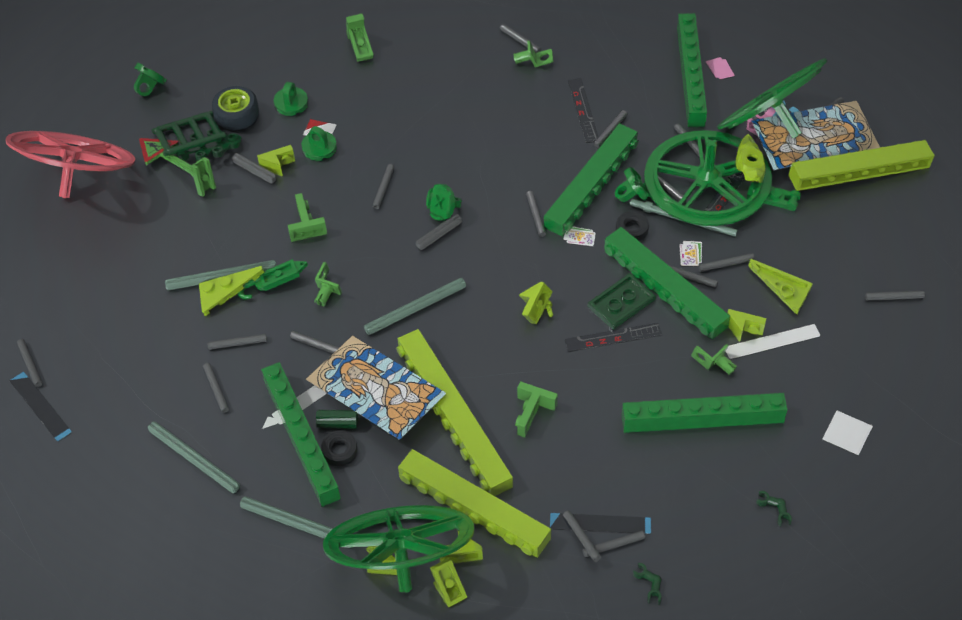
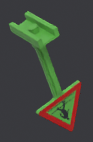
M139 139L146 165L159 157H163L194 177L197 192L202 197L205 196L204 191L212 188L214 190L216 188L209 159L204 157L190 165L175 155L164 156V149L159 139ZM167 140L170 147L179 145V142L176 140Z

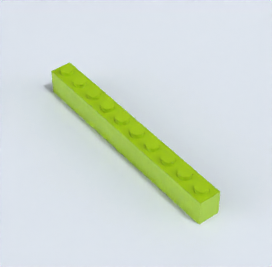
M419 329L397 338L398 347L396 349L399 356L405 358L407 369L446 393L432 408L436 415L441 416V422L445 430L451 432L453 443L459 445L463 459L469 461L472 474L480 479L481 488L493 496L513 488L512 475Z

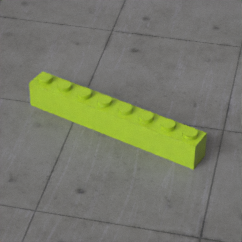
M926 140L793 162L789 171V177L796 191L930 168L935 155Z
M413 449L398 466L399 477L404 483L412 484L421 493L434 497L438 503L446 504L451 509L466 514L474 524H480L491 534L501 536L508 544L520 547L527 555H533L538 558L551 540V528Z

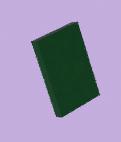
M629 273L589 301L587 307L614 330L652 303L656 296Z

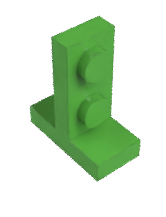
M363 14L346 17V34L348 39L351 40L357 62L374 58L364 27Z
M302 193L295 194L301 222L288 225L291 242L327 234L324 217L312 219L311 213L307 214V211L310 210L308 200L303 199Z
M520 381L517 387L518 399L525 402L523 414L518 415L515 426L517 427V435L525 437L539 406L555 411L558 394Z

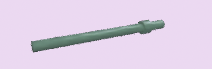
M631 199L630 206L643 209V212H653L676 219L664 212L660 207L653 205L654 203ZM697 225L736 237L738 231L723 225Z

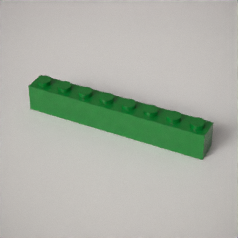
M695 13L678 14L677 33L687 126L705 127L707 107Z
M620 123L544 215V228L562 237L566 231L569 232L575 220L582 216L583 210L591 205L595 195H599L603 185L610 181L611 175L618 171L623 160L626 161L631 150L637 147L639 142L637 140V131Z
M620 227L605 238L604 250L609 256L616 259L622 267L628 269L635 278L640 279L648 289H652L657 293L660 299L669 303L676 312L681 313L689 323L699 328L702 334L713 340L729 327V314L625 229Z
M280 362L261 369L266 387L321 507L340 500L338 485Z
M784 393L626 402L622 404L624 433L784 423L787 414Z

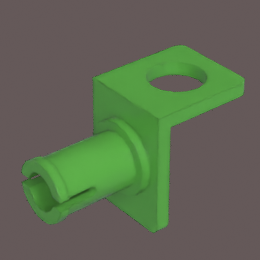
M530 40L527 41L528 50L513 54L516 64L531 60L535 67L554 62L552 49L535 53ZM543 55H549L547 60H540Z
M323 262L315 278L320 291L314 302L318 305L321 304V306L326 305L331 293L339 295L342 293L339 284L325 280L329 273L326 262Z
M727 344L713 357L699 346L694 348L691 355L707 370L717 364L730 376L737 368V365L724 356L729 346ZM698 353L703 355L705 360L701 359Z

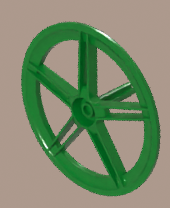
M821 59L771 87L728 116L717 126V129L733 128L772 107L792 138L797 137L802 132L784 105L783 98L822 71L821 67L826 64L827 59Z
M700 130L676 135L660 144L648 158L645 166L644 180L652 200L672 217L696 225L721 226L741 221L762 207L771 190L772 175L770 167L764 158L766 169L763 182L758 183L755 192L747 200L723 179V177L742 172L737 169L736 160L714 165L717 141L739 147L742 139L724 132ZM701 139L705 140L706 145L705 160L703 158ZM698 140L699 166L662 160L674 147L685 142ZM754 157L747 158L749 161H757ZM657 172L695 179V181L678 203L663 190L659 183ZM697 186L700 187L696 191V193L691 197V199L686 203V205L683 206V204L694 191V189ZM707 187H712L736 206L722 211H700L690 208Z
M412 505L386 508L356 516L339 524L324 538L323 549L327 557L345 566L375 570L397 569L399 592L408 593L412 589L409 567L432 562L465 546L474 535V523L466 514L446 507ZM402 519L437 520L409 529L403 528L400 522ZM394 520L398 528L395 530L392 529L391 521ZM387 522L389 530L383 533L353 534L361 529ZM455 528L459 531L457 539L449 546L424 539ZM378 546L361 561L344 555L339 549L340 547ZM407 549L427 554V556L408 560ZM395 553L396 562L382 563L385 559H387L389 556Z

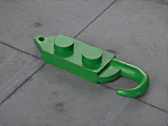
M292 259L264 271L255 281L251 279L244 284V289L238 295L242 299H250L252 295H245L243 292L251 286L255 285L258 290L267 291L300 277L299 274L308 266L307 261H294Z

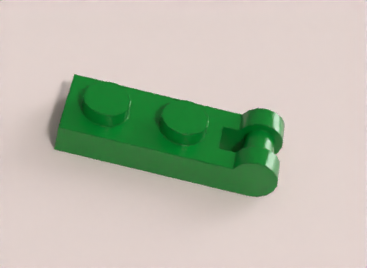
M751 182L746 199L753 195L758 183ZM771 186L765 204L795 211L801 193L796 190L788 191Z

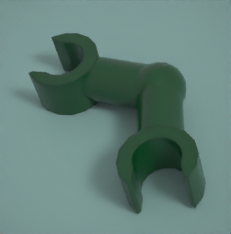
M759 491L758 496L764 497L765 500L757 499L756 504L759 506H766L767 504L777 506L779 511L778 525L781 527L782 518H786L789 525H791L792 517L787 513L786 501L783 498L771 497L766 491Z
M638 563V568L642 569L643 572L638 573L633 570V575L637 579L645 578L652 582L651 591L647 595V601L650 603V598L657 596L659 605L662 599L660 593L662 579L659 575L648 571L643 563Z

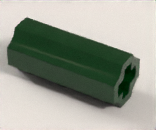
M317 410L316 427L357 428L358 413L354 410Z

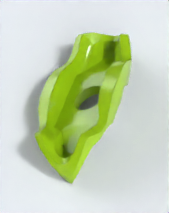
M747 134L738 147L736 167L739 171L743 172L745 180L762 183L766 169L763 153L753 138ZM754 157L757 161H749L747 158Z

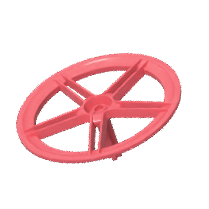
M22 131L9 134L6 137V144L23 156L45 164L63 167L59 197L70 198L74 169L113 171L130 167L135 163V157L129 151L116 145L84 136L48 131ZM39 141L43 144H33L26 142ZM66 143L75 144V145H80V146H71V145H68V144H66ZM102 153H108V154H110V155H112V156H114V157H116V158L104 156V155H101V154H102ZM36 154L61 156L63 160L59 161ZM80 159L101 165L77 164L76 162Z

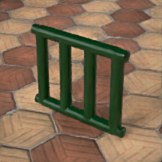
M213 111L197 114L151 129L153 135L156 134L164 149V156L180 153L226 138L225 132H221L213 118ZM206 119L214 135L204 137L196 122ZM190 124L197 140L187 142L180 127ZM173 129L181 145L170 147L163 132Z

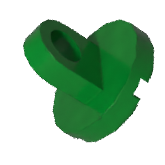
M136 63L134 69L140 72L134 84V90L137 94L141 96L149 95L157 82L165 85L167 82L166 78L152 69L145 68L143 64ZM142 83L147 85V89L144 92L140 91Z
M286 82L284 88L276 93L273 100L277 111L285 116H293L298 112L301 113L308 106L306 92L296 87L295 83Z
M317 126L311 128L301 143L304 155L315 161L330 158L337 149L335 137Z
M633 167L624 170L627 180L616 188L615 196L621 202H626L637 194L643 200L648 199L650 195L645 183L642 184L639 173Z
M446 184L434 185L428 191L426 198L427 209H430L431 212L429 214L435 220L449 219L454 209L460 208L462 204V199L455 197L452 189Z

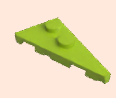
M750 259L748 267L794 313L798 314L813 283Z
M258 266L199 283L201 307L204 316L209 315V310L218 303L220 305L224 304L227 299L232 298L243 290V285L248 281L258 279L264 273L263 267Z

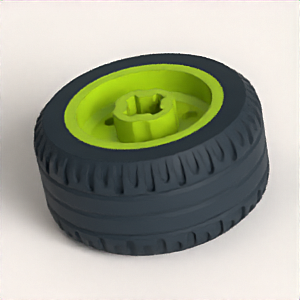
M227 87L219 91L212 101L215 121L224 129L242 130L251 126L258 118L259 106L257 97L253 91L246 87Z

